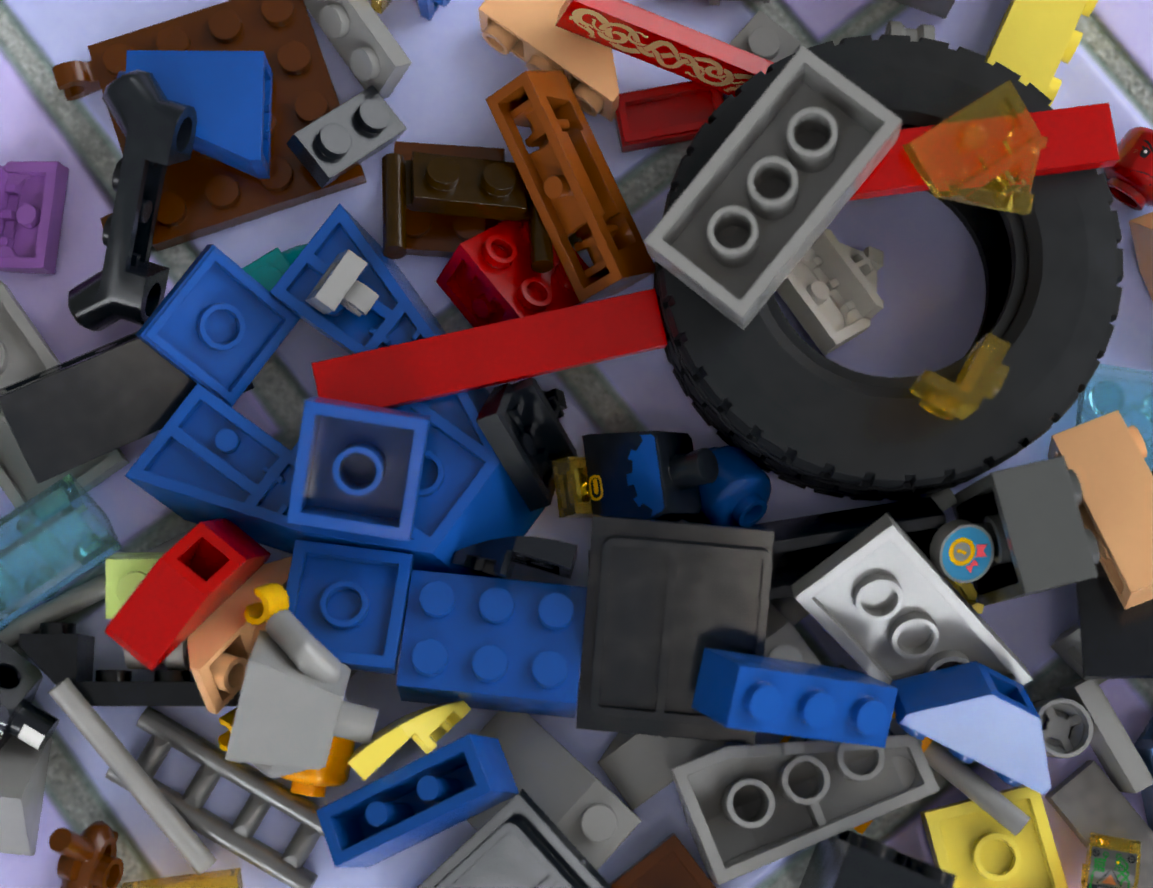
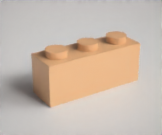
M1119 410L1052 435L1048 459L1064 456L1067 470L1072 469L1076 473L1082 490V503L1078 505L1084 529H1090L1094 534L1099 548V560L1124 610L1153 599V474L1144 459L1147 457V448L1141 433L1134 425L1127 427Z

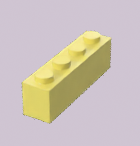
M1011 0L987 51L985 62L992 66L995 62H998L1021 76L1018 80L1025 86L1029 83L1034 85L1051 100L1049 104L1051 106L1062 83L1061 79L1054 77L1060 61L1068 64L1073 57L1083 35L1082 32L1075 30V27L1081 15L1090 16L1098 0Z

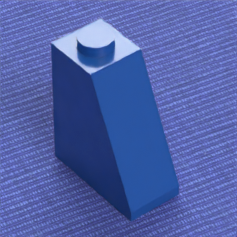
M127 50L126 71H119L117 78L137 69L150 72L155 77L168 100L195 108L197 126L193 150L258 179H270L273 72L264 51Z

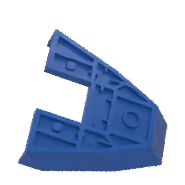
M340 203L270 291V294L298 317L350 354L447 334L395 261L384 256L383 248ZM349 249L368 263L357 280L376 292L379 298L367 315L362 314L360 317L350 312L341 304L337 306L335 311L322 314L305 300L336 256ZM197 383L125 475V477L186 521L198 524L201 521L226 518L257 543L291 554L294 551L295 540L413 554V570L491 578L495 576L453 564L452 560L455 551L492 539L525 536L546 508L543 507L530 512L476 422L482 406L490 395L486 387L390 408L431 415L414 527L409 542L286 523L299 441L292 450H289L199 383Z

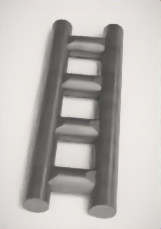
M147 707L140 716L137 727L152 736L138 757L137 762L188 825L196 832L291 888H312L318 875L306 869L303 865L320 836L325 837L316 810L322 807L299 794L291 793L288 787L267 777L247 763L225 760L226 751H223L220 747L154 708ZM171 747L201 764L183 795L153 778ZM109 768L105 777L127 790ZM221 776L251 793L233 825L203 808ZM270 806L301 823L283 854L253 837Z

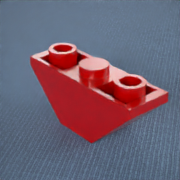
M226 518L201 521L159 558L107 625L105 633L152 672L266 563L271 553Z

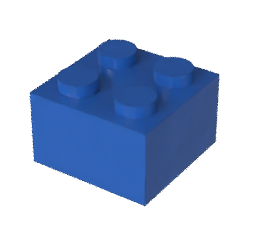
M316 396L306 399L286 523L409 542L414 527L431 415Z

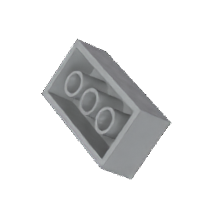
M802 45L644 240L649 256L744 330L898 140L903 120Z

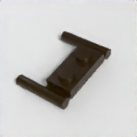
M413 152L411 160H404V157L397 153H389L383 156L382 211L383 254L385 257L400 259L406 255V209H410V211L516 222L528 221L531 269L537 273H546L553 269L552 242L514 162Z

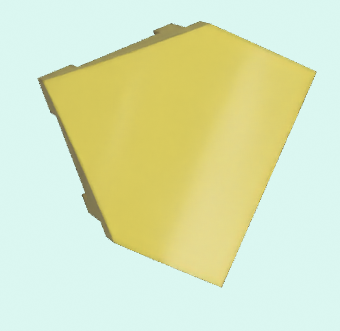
M462 700L442 703L406 714L372 735L370 744H361L355 749L348 764L365 781L410 738L426 754H429L437 746L436 742L462 720L471 708Z

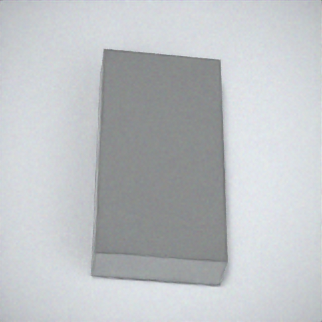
M1073 679L1057 688L1063 698L1076 701L1090 714L1094 726L1090 746L1116 788L1120 792L1137 794L1153 784L1151 773L1096 679Z

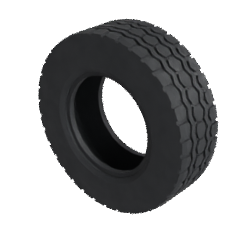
M871 35L843 38L839 45L835 46L833 41L807 48L902 119L901 129L1053 110L1049 106L1051 100L1031 83L1025 86L1018 80L1021 76L998 62H995L992 66L985 62L986 56L959 46L957 51L948 49L949 43L923 37L918 42L910 41V36L881 35L878 40H872ZM796 53L771 64L767 68L766 75L761 70L736 89V97L730 94L708 117L709 123L705 122L688 146L687 154L684 155L671 182L669 193L667 194L662 218ZM1095 168L927 190V192L952 210L964 224L978 249L985 275V309L977 336L965 356L947 367L923 375L892 378L872 376L853 371L827 359L806 343L789 324L778 305L774 293L743 330L655 261L653 288H655L668 345L664 350L668 362L673 365V373L684 394L693 400L691 405L709 427L712 425L718 430L716 434L729 446H737L745 452L762 470L767 473L772 471L779 475L778 479L803 489L807 486L814 489L813 492L838 498L848 496L852 500L882 501L883 498L891 501L914 498L923 494H933L947 488L956 487L958 484L965 483L1001 464L1046 433L1077 401L1078 393L1085 390L1100 364V361L1097 359H1101L1104 356L1115 327L1109 323L1116 320L1119 311L1122 287H1117V284L1123 279V249L1117 248L1122 235L1117 210L1111 211L1110 209L1114 199L1104 173L1098 175Z

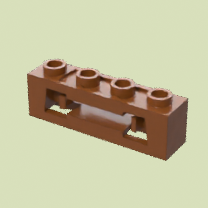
M564 70L525 71L486 98V102L579 302L582 303L616 295L655 273V265L648 254L644 241ZM517 126L529 127L532 134L525 140V143L528 147H539L538 150L530 154L528 153ZM574 233L577 238L581 237L582 241L574 243L576 252L587 250L593 266L585 271L568 240V237Z

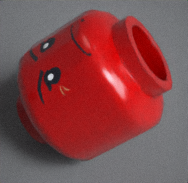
M1136 127L1130 129L1117 145L1120 160L1114 166L1103 167V170L1108 179L1107 183L1112 196L1132 209L1142 210L1144 206L1153 207V129Z

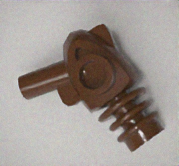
M95 821L80 835L66 828L56 829L50 836L49 846L51 850L61 854L57 865V875L62 879L61 888H117L124 870L123 861L116 857V842L119 833L113 831L103 821Z

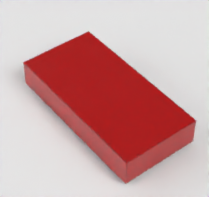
M688 81L619 94V106L615 111V122L621 152L625 153L693 140L701 126L705 122L709 123L708 117L724 102L723 93L697 82Z

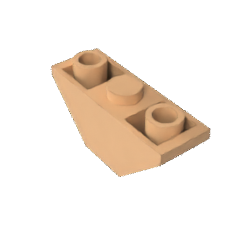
M485 0L478 8L481 32H483L484 40L493 49L504 55L512 52L526 62V67L529 71L564 70L582 111L591 116H596L599 113L609 121H613L615 111L619 106L620 93L612 48L556 26L560 9L566 0Z
M292 556L263 564L187 637L190 669L208 712L217 715L242 689L248 660L260 630L266 632V623L253 625L247 622L244 617V610L249 604L262 602L253 592L255 587L277 583L286 590Z

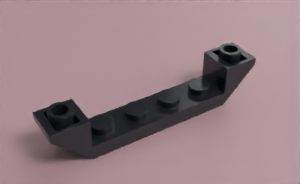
M40 623L39 634H19V647L55 685L68 677L91 706H205L196 682H190V671L154 670V682H132V671L96 670V680L93 682L95 637L76 634V624ZM351 669V673H350L349 679H350L358 670H353V669ZM241 690L225 706L237 707Z

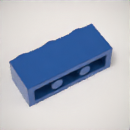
M704 648L691 708L726 728L885 748L898 688L858 670Z
M467 734L316 810L335 868L371 867L516 796L519 791L499 739Z

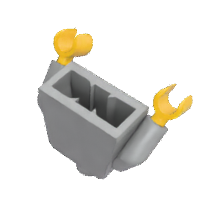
M269 583L255 587L253 592L262 602L247 605L244 610V617L247 622L253 625L266 623V632L260 630L252 649L237 708L219 717L220 724L229 729L221 734L218 739L219 747L226 751L225 760L251 763L267 777L278 778L308 769L319 770L326 767L334 736L367 745L370 744L379 709L343 701L351 669L346 664L339 662L288 610L289 596L281 585Z

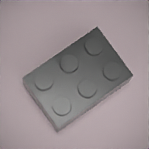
M1064 456L992 472L954 495L957 503L952 506L955 519L966 520L984 528L993 540L994 557L992 564L981 578L973 582L974 588L978 593V602L984 604V606L1098 577L1095 567L1100 559L1098 544L1092 531L1084 529L1078 505L1082 503L1081 485L1076 473L1072 469L1067 470Z

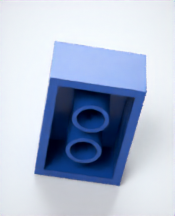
M412 570L396 682L401 701L438 705L464 700L470 708L575 718L587 587Z

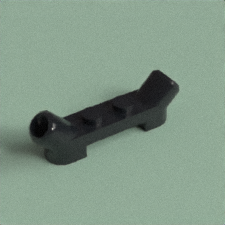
M138 69L124 74L105 87L102 97L124 134L126 141L123 158L117 163L112 177V187L117 192L113 213L108 217L102 234L103 244L107 246L103 270L72 288L68 295V307L72 316L79 325L92 331H102L120 319L143 326L163 301L170 268L149 262L164 178L167 166L191 159L197 126L195 108L168 100L153 74Z

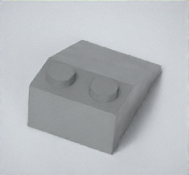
M498 711L477 734L499 739L518 791L520 792L523 789L596 870L606 862L642 821L529 714ZM512 798L467 819V821L478 831Z

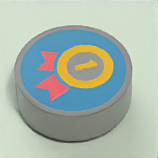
M953 520L944 524L935 533L930 544L931 562L943 576L957 583H970L981 578L990 568L994 557V544L990 534L984 528L966 520Z

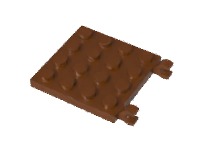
M230 0L89 45L87 47L92 61H68L52 68L59 90H63L67 101L83 98L99 90H102V93H104L105 87L117 79L118 72L126 71L127 50L265 52L273 72L270 179H258L192 149L190 160L169 165L166 168L152 246L157 252L367 182L362 166L359 164L324 188H321L287 145V142L294 133L340 105L304 0ZM109 111L123 154L126 138ZM108 214L100 218L103 229L108 217L111 214Z

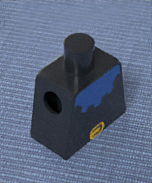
M640 431L587 434L582 436L592 513L594 515L677 522L680 520L687 521L698 516L701 511L699 486L713 483L718 477V462L713 452L708 448L694 450L692 438L688 433Z

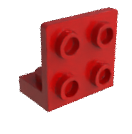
M505 220L460 243L436 280V283L473 328L585 303L579 302L553 244V269L546 273H537L531 269L528 221L523 220L522 222ZM575 251L578 260L583 270L585 271L589 267Z

